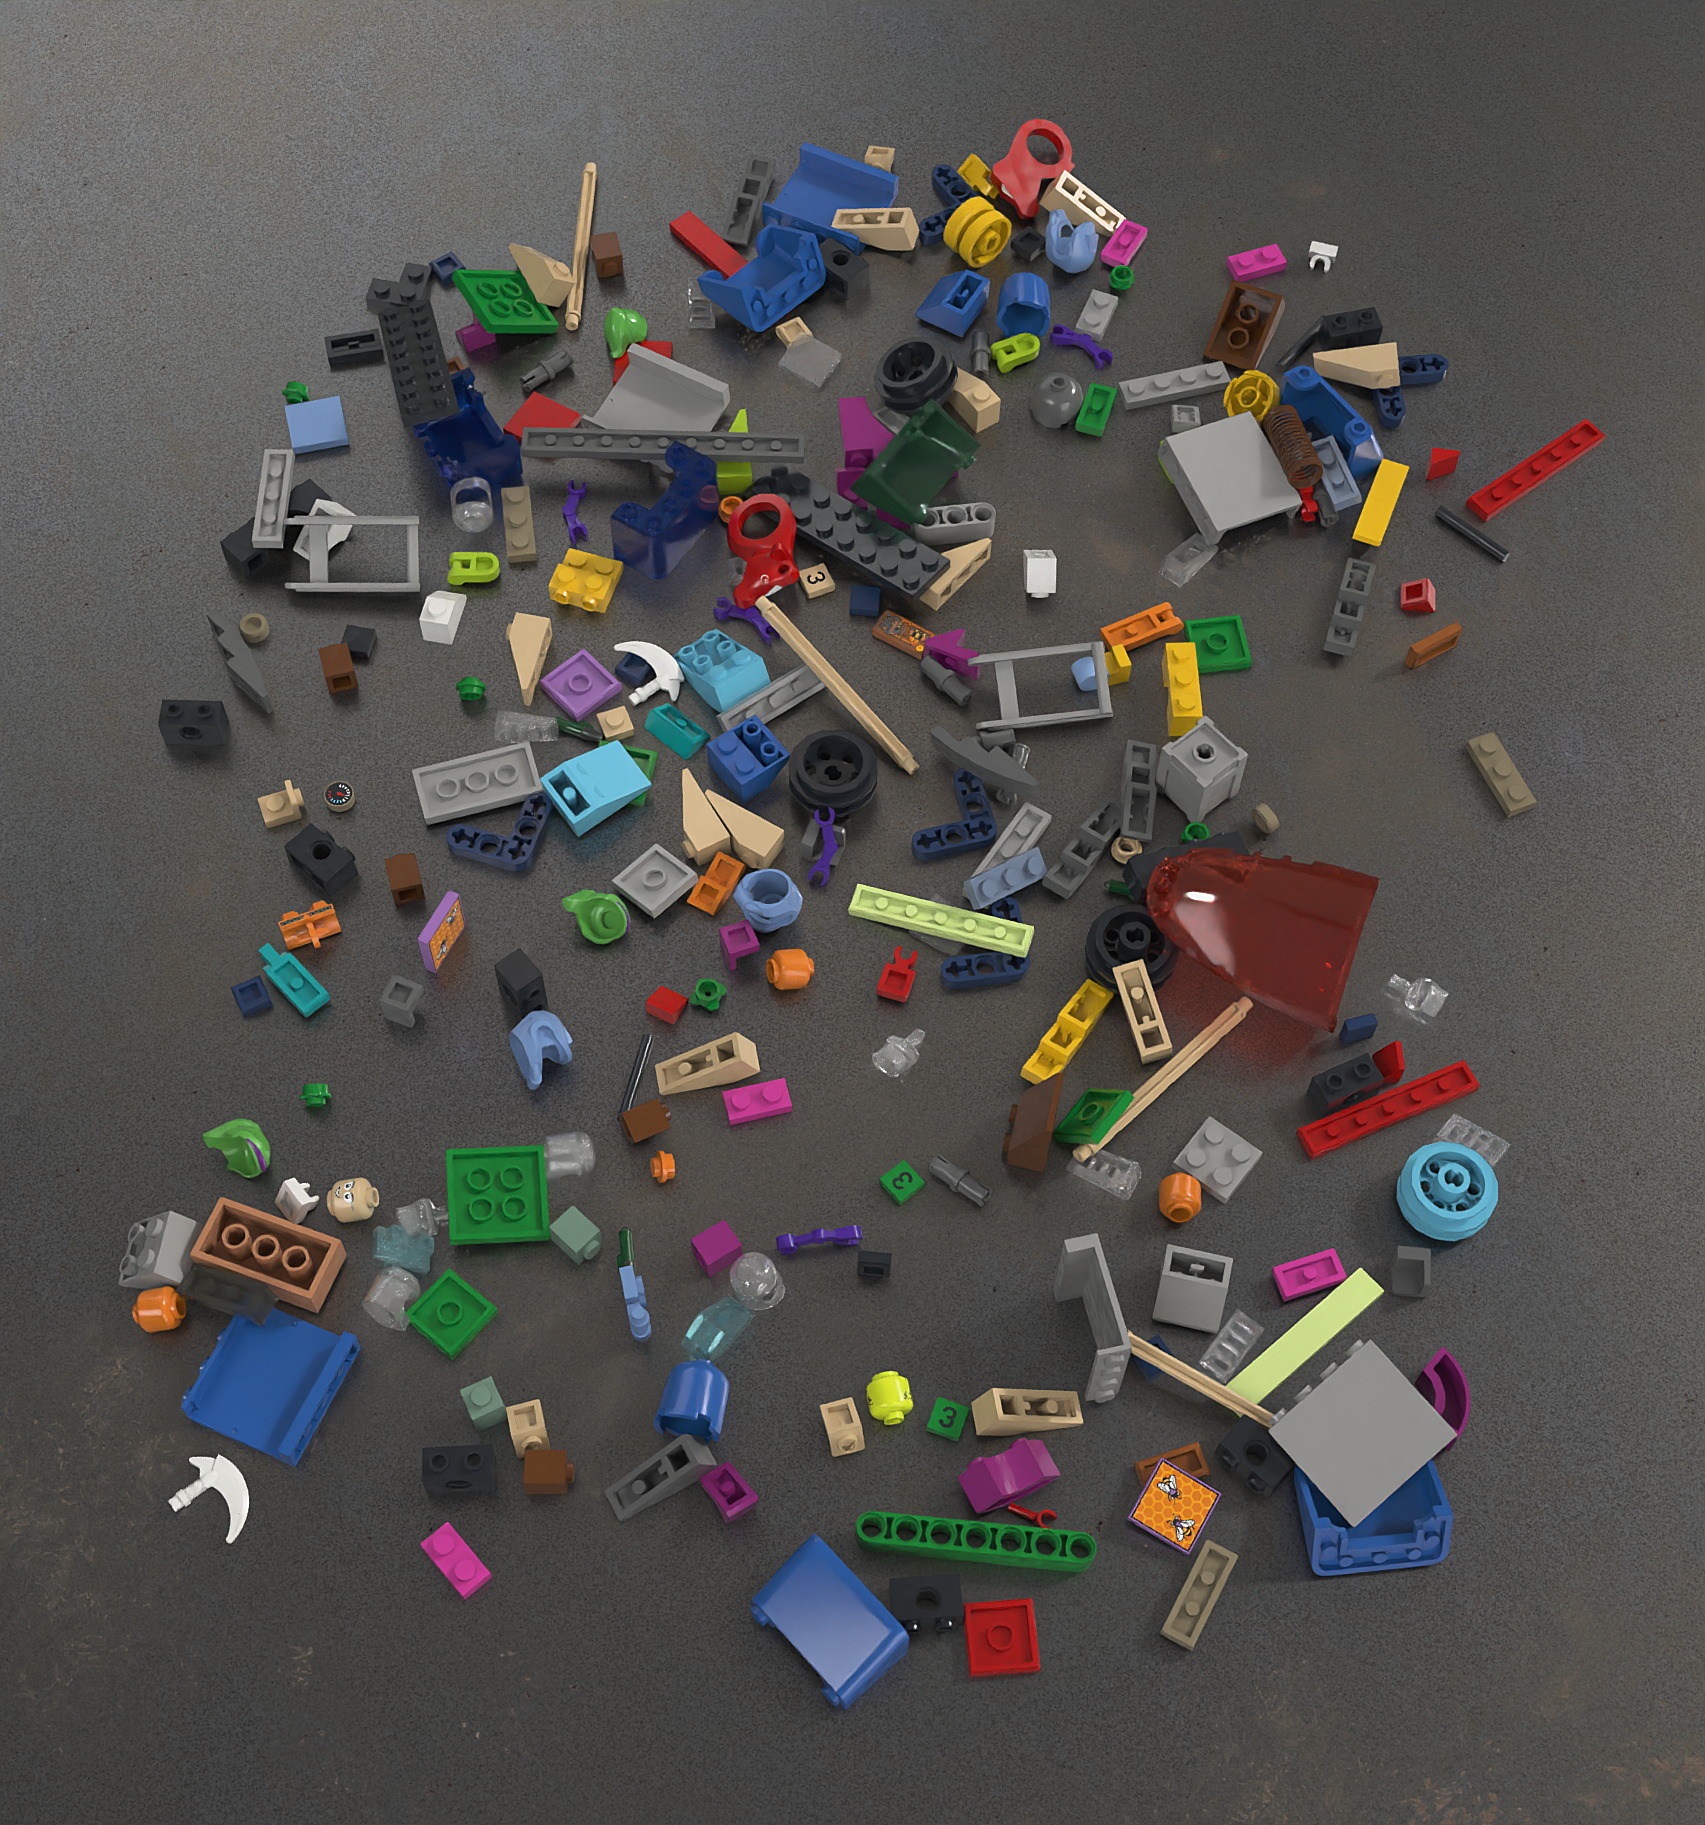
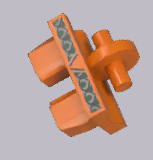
M323 900L313 903L310 911L300 915L294 911L282 915V921L278 922L288 950L311 942L315 949L321 947L319 939L341 932L332 903L327 905Z

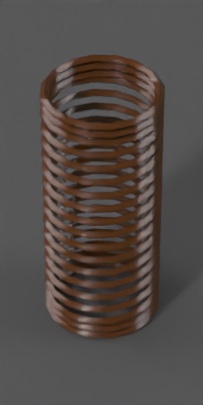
M1280 405L1271 409L1264 416L1262 424L1289 484L1294 488L1300 489L1314 485L1323 475V466L1317 457L1318 455L1296 409L1290 405ZM1286 413H1291V414H1293V415H1285V416H1282V417L1276 419V420L1270 425V423H1271L1275 418H1277V417L1280 416V415H1283V414H1286ZM1286 417H1294V418H1288V419L1282 420V421H1280L1279 423H1277V424L1272 428V426H1273L1277 421H1279L1280 419H1283V418H1286ZM1292 420L1291 422L1285 423L1278 427L1276 430H1274L1281 423ZM1297 438L1295 441H1292V442H1290L1289 444H1285V443H1287V442H1289V441H1291V440ZM1296 446H1299L1298 448H1295L1294 450L1289 451L1290 449H1292V448H1294V447H1296ZM1304 452L1303 454H1301V455H1299V456H1297V457H1295V458H1292V457L1298 455L1299 453ZM1305 456L1304 458H1302V459H1300V460H1298V461H1295L1296 459ZM1310 464H1312L1308 469H1306V470H1304V471H1302V472L1294 473L1295 471L1302 470V469L1308 467ZM1314 465H1316V466L1314 467V469H1312L1309 473H1307V474H1305V475L1292 476V475H1298V474L1305 473V472L1309 471ZM1314 470H1316V472H1315L1313 475H1311V476H1309V477H1307V478H1305V479H1301V480H1294V479H1292V478H1302V477H1306V476H1308L1309 474H1311Z

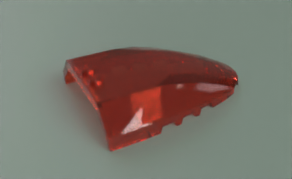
M1190 848L1186 854L1171 858L1169 855L1156 866L1148 882L1146 900L1149 913L1157 927L1184 954L1210 973L1276 1011L1333 1034L1339 1020L1337 1013L1362 929L1380 883V878L1320 861H1314L1311 865L1294 862L1292 856L1289 855L1276 859L1263 857L1260 851H1255L1252 855L1234 854L1233 849Z

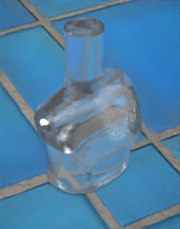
M1393 974L1388 983L1390 987L1405 994L1404 1004L1408 1009L1424 1013L1435 1019L1449 995V992L1440 988L1435 981L1427 978H1418L1411 984Z
M917 1028L905 1039L896 1035H890L883 1047L873 1054L872 1058L876 1067L892 1078H896L901 1072L912 1067L920 1056L915 1046L926 1037L925 1032Z
M428 1198L395 1209L404 1241L415 1237L434 1236L440 1231V1221L448 1219V1205L436 1208Z

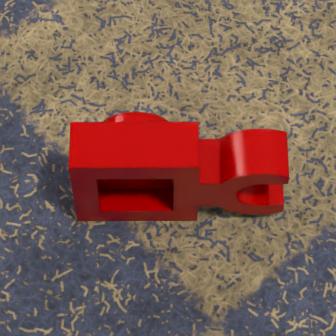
M1305 473L1298 474V475H1292V476H1301V475H1305ZM1302 477V478H1292V479H1294V480H1301V479H1305L1306 477ZM1313 485L1303 489L1295 488L1303 502L1298 509L1300 510L1303 522L1315 521L1316 518L1313 512L1318 511V506L1311 497L1314 492Z
M898 946L894 951L895 965L886 962L876 988V994L906 1003L916 977V971L910 969L915 967L918 953L913 951L911 958L903 959L900 957L902 947Z

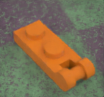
M1165 602L1101 628L1099 636L1109 651H1111L1112 646L1123 644L1125 651H1129L1165 635H1175L1184 628V624L1179 617L1174 616V609L1171 604Z

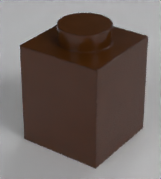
M616 231L590 236L591 254L597 278L624 274L622 252Z
M347 642L331 644L318 649L329 693L358 687Z
M415 852L410 854L401 853L392 858L384 859L395 905L426 899Z
M658 1098L618 1114L630 1144L670 1128L668 1121L671 1120V1114L665 1102L660 1103Z
M525 1450L523 1486L526 1494H567L568 1483H574L575 1463L569 1462L567 1450Z

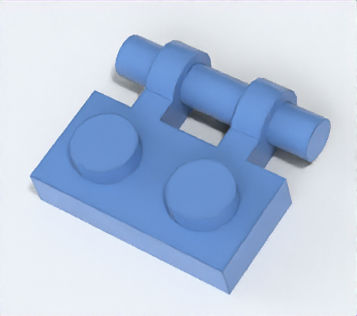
M633 1265L620 1267L631 1334L638 1342H646L651 1335L649 1314L644 1309L647 1305L642 1276L635 1277Z

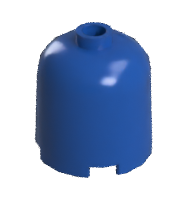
M1015 273L1008 277L1001 285L996 325L1003 331V336L1006 338L1022 333H1031L1035 336L1039 335V337L1044 336L1050 324V291L1048 285L1040 276L1034 273Z
M706 1359L686 1361L675 1366L667 1376L654 1416L653 1426L658 1433L664 1435L666 1430L676 1435L677 1438L682 1434L702 1436L707 1446L709 1440L714 1439L715 1442H718L729 1398V1381L725 1374Z

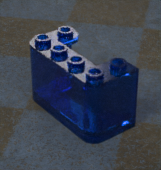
M469 367L450 375L460 413L411 426L417 439L422 438L427 456L435 459V466L440 477L447 478V485L452 496H458L460 500H464L523 474L519 443L513 434L504 435L484 404L483 394L474 388L473 381L476 378Z
M676 440L665 452V462L668 467L674 470V481L651 510L635 502H626L621 504L610 516L614 559L623 562V564L652 579H662L668 576L718 515V480L715 461Z

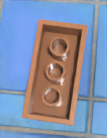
M220 1196L190 1256L197 1269L318 1313L347 1254L339 1239Z

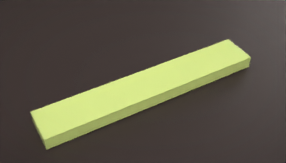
M857 884L848 908L849 915L1023 958L1027 956L1034 934V926L862 884Z
M1360 1267L1225 1387L1259 1405L1382 1296L1384 1290Z

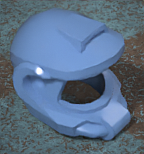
M1063 209L1052 210L1049 214V223L1046 226V253L1049 261L1070 273H1078L1088 269L1094 262L1097 249L1098 234H1096L1095 224L1085 221L1074 230L1071 221L1066 217ZM1061 229L1063 232V238L1060 237Z
M762 869L747 874L736 886L735 893L733 894V898L741 910H743L745 919L749 920L755 931L763 933L772 932L794 922L799 915L803 901L799 889L790 877L777 869Z
M545 1010L532 1011L509 1033L508 1039L520 1072L523 1078L527 1080V1086L531 1090H536L542 1081V1059L550 1058L553 1062L563 1065L572 1061L570 1047L573 1040L555 1014Z

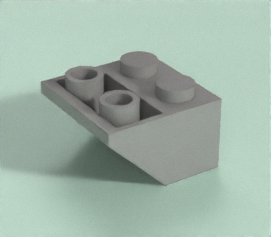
M171 1210L134 1223L128 1234L129 1245L126 1256L122 1259L119 1267L121 1275L118 1285L140 1289L170 1286L177 1290L187 1287L194 1264L190 1253L202 1232L203 1224Z
M1167 1244L1161 1266L1152 1320L1217 1334L1228 1291L1233 1258Z

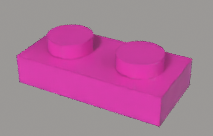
M1124 219L1101 252L1100 261L1113 267L1119 265L1127 266L1146 238L1148 228Z
M1272 244L1229 256L1226 265L1234 279L1243 282L1286 270L1287 261L1277 244Z
M785 1078L722 1092L730 1125L792 1111Z
M1334 1248L1273 1267L1271 1271L1284 1302L1343 1283L1347 1279Z
M446 1522L420 1544L424 1552L464 1600L492 1577L488 1569L449 1522Z

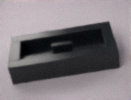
M379 329L324 337L329 365L384 356Z

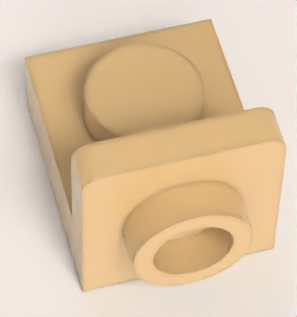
M869 146L865 155V164L890 173L895 148Z
M290 779L284 781L287 790L257 798L267 829L302 818L299 807L304 805L299 788L293 789Z
M852 1397L819 1405L833 1457L865 1449L862 1425Z
M539 1399L506 1407L511 1437L518 1459L524 1458L525 1450H551Z

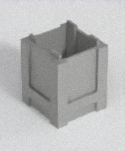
M1205 715L1197 721L1193 729L1174 743L1169 742L1162 748L1155 786L1161 794L1165 793L1187 814L1189 821L1201 822L1204 820L1205 814L1226 798L1231 799L1239 792L1248 754L1241 747L1237 748L1214 727V722Z

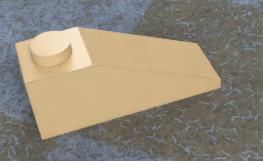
M1065 170L1048 185L1039 202L1049 212L1063 209L1071 224L1079 226L1085 221L1094 223L1096 233L1112 237L1122 221L1126 219Z
M911 208L837 209L831 225L833 228L847 233L850 232L852 235L859 237L860 242L888 251L913 250L919 233V228Z
M510 243L508 248L537 302L560 307L576 284L569 268L565 264L532 248Z
M1396 342L1313 353L1315 371L1320 376L1370 389L1400 386Z
M957 367L958 378L952 395L947 400L970 427L978 433L999 421L1001 399L984 381Z
M985 538L941 553V555L950 559L951 568L919 599L934 610H937L990 558L992 540Z
M516 612L513 623H509L507 626L506 640L510 641L511 653L524 705L530 706L553 634L550 618Z
M688 768L682 770L684 841L681 844L687 857H693L697 865L701 866L714 860L718 851L724 854L731 852L730 835Z
M707 789L704 795L729 833L731 847L737 856L750 868L768 869L785 846L784 830Z
M1143 959L1112 968L1142 1065L1172 1056V1045Z
M738 1032L655 1065L659 1093L661 1095L730 1084L760 1072L755 1043Z
M992 1388L971 1402L977 1435L1009 1436L1075 1427L1083 1424L1077 1391Z

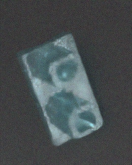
M393 1224L388 1229L377 1226L373 1230L375 1244L372 1258L383 1261L386 1271L394 1273L399 1267L425 1275L430 1270V1257L434 1253V1238L432 1236L422 1234L414 1238L407 1235L404 1227Z

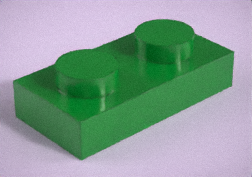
M1091 382L1076 421L1075 430L1102 437L1116 399L1117 389Z

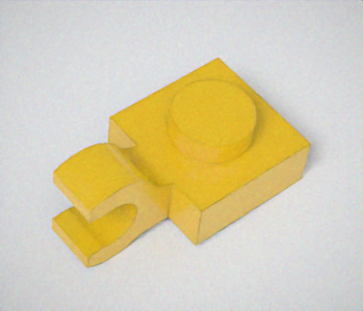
M971 153L957 173L975 192L980 189L984 195L988 196L989 194L992 199H995L999 194L998 188L987 179L991 170L978 156Z

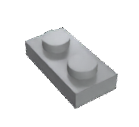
M1093 289L1077 322L1075 333L1090 335L1093 341L1100 342L1115 311L1118 297Z

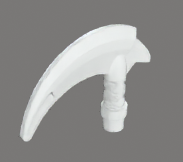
M640 641L625 642L614 646L615 651L630 652L645 659L652 666L657 678L643 686V688H637L634 690V693L628 696L633 706L640 702L643 703L650 695L660 689L669 692L672 702L677 700L680 682H684V677L678 663L668 652L651 643Z
M219 1454L216 1459L191 1457L189 1459L190 1463L200 1469V1479H197L186 1489H180L175 1493L174 1497L168 1500V1503L177 1512L183 1506H188L195 1497L199 1496L211 1486L223 1495L229 1506L231 1522L226 1541L231 1544L242 1530L248 1514L249 1494L246 1482L236 1466Z

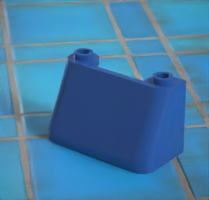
M770 223L756 237L755 246L758 256L725 281L720 272L716 270L706 271L697 278L701 292L750 330L757 332L766 330L824 284L826 269L815 233Z
M1297 366L1284 373L1280 389V405L1294 407L1304 427L1314 423L1326 437L1333 435L1340 451L1344 454L1343 458L1355 483L1379 469L1383 459V451L1371 426L1311 367ZM1286 413V414H1283V415L1278 416V417L1275 418V419H1278V418H1280V417H1282V416H1285V415H1293V414H1291V413ZM1286 417V418L1280 419L1278 422H1280V421H1282V420H1285V419H1288V418H1294V417Z
M1432 1458L1354 1528L1300 1467H1295L1294 1483L1312 1570L1316 1574L1331 1576L1437 1564L1447 1557L1454 1515Z
M814 1533L801 1544L750 1600L752 1608L749 1611L754 1619L763 1627L769 1624L771 1627L776 1626L821 1676L822 1683L824 1684L821 1692L833 1706L839 1703L844 1710L849 1708L908 1652L909 1636L905 1629L830 1547Z

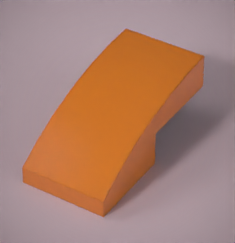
M718 851L705 876H700L687 903L715 916L734 890L747 866Z

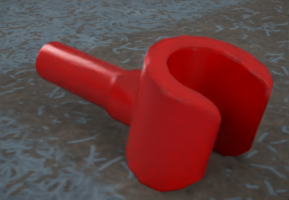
M1010 1503L1008 1511L1033 1522L1034 1527L1052 1529L1042 1524L1041 1517H1046L1051 1521L1057 1519L1056 1514L1049 1509L1036 1513L1013 1503Z

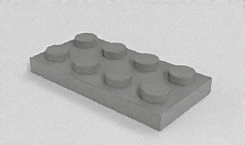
M529 741L412 770L426 825L522 802L531 794L543 792Z

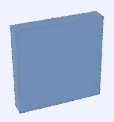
M339 396L284 406L294 455L349 444Z

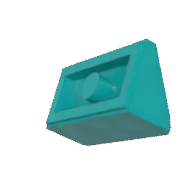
M670 703L651 709L644 724L646 730L683 759L690 758L711 738L709 733Z

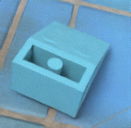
M717 629L705 633L702 638L688 646L682 647L678 653L672 656L678 663L685 679L711 707L720 713L771 683L762 657Z
M618 740L565 761L539 779L544 792L578 837L652 787L650 781Z

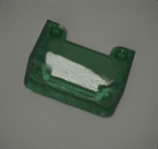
M931 398L903 425L849 489L858 497L904 523L912 525L915 522L919 525L930 513L926 510L930 501L958 469L963 467L966 470L976 460L977 457L974 453L981 445Z

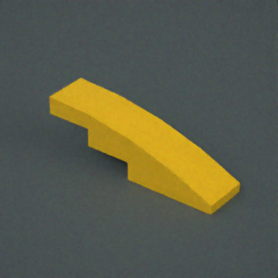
M1382 459L1352 539L1380 547L1406 479L1409 466Z
M1087 979L1058 1014L1056 1023L1042 1038L1036 1052L1023 1066L1020 1076L1037 1085L1057 1072L1062 1073L1090 1034L1115 994Z

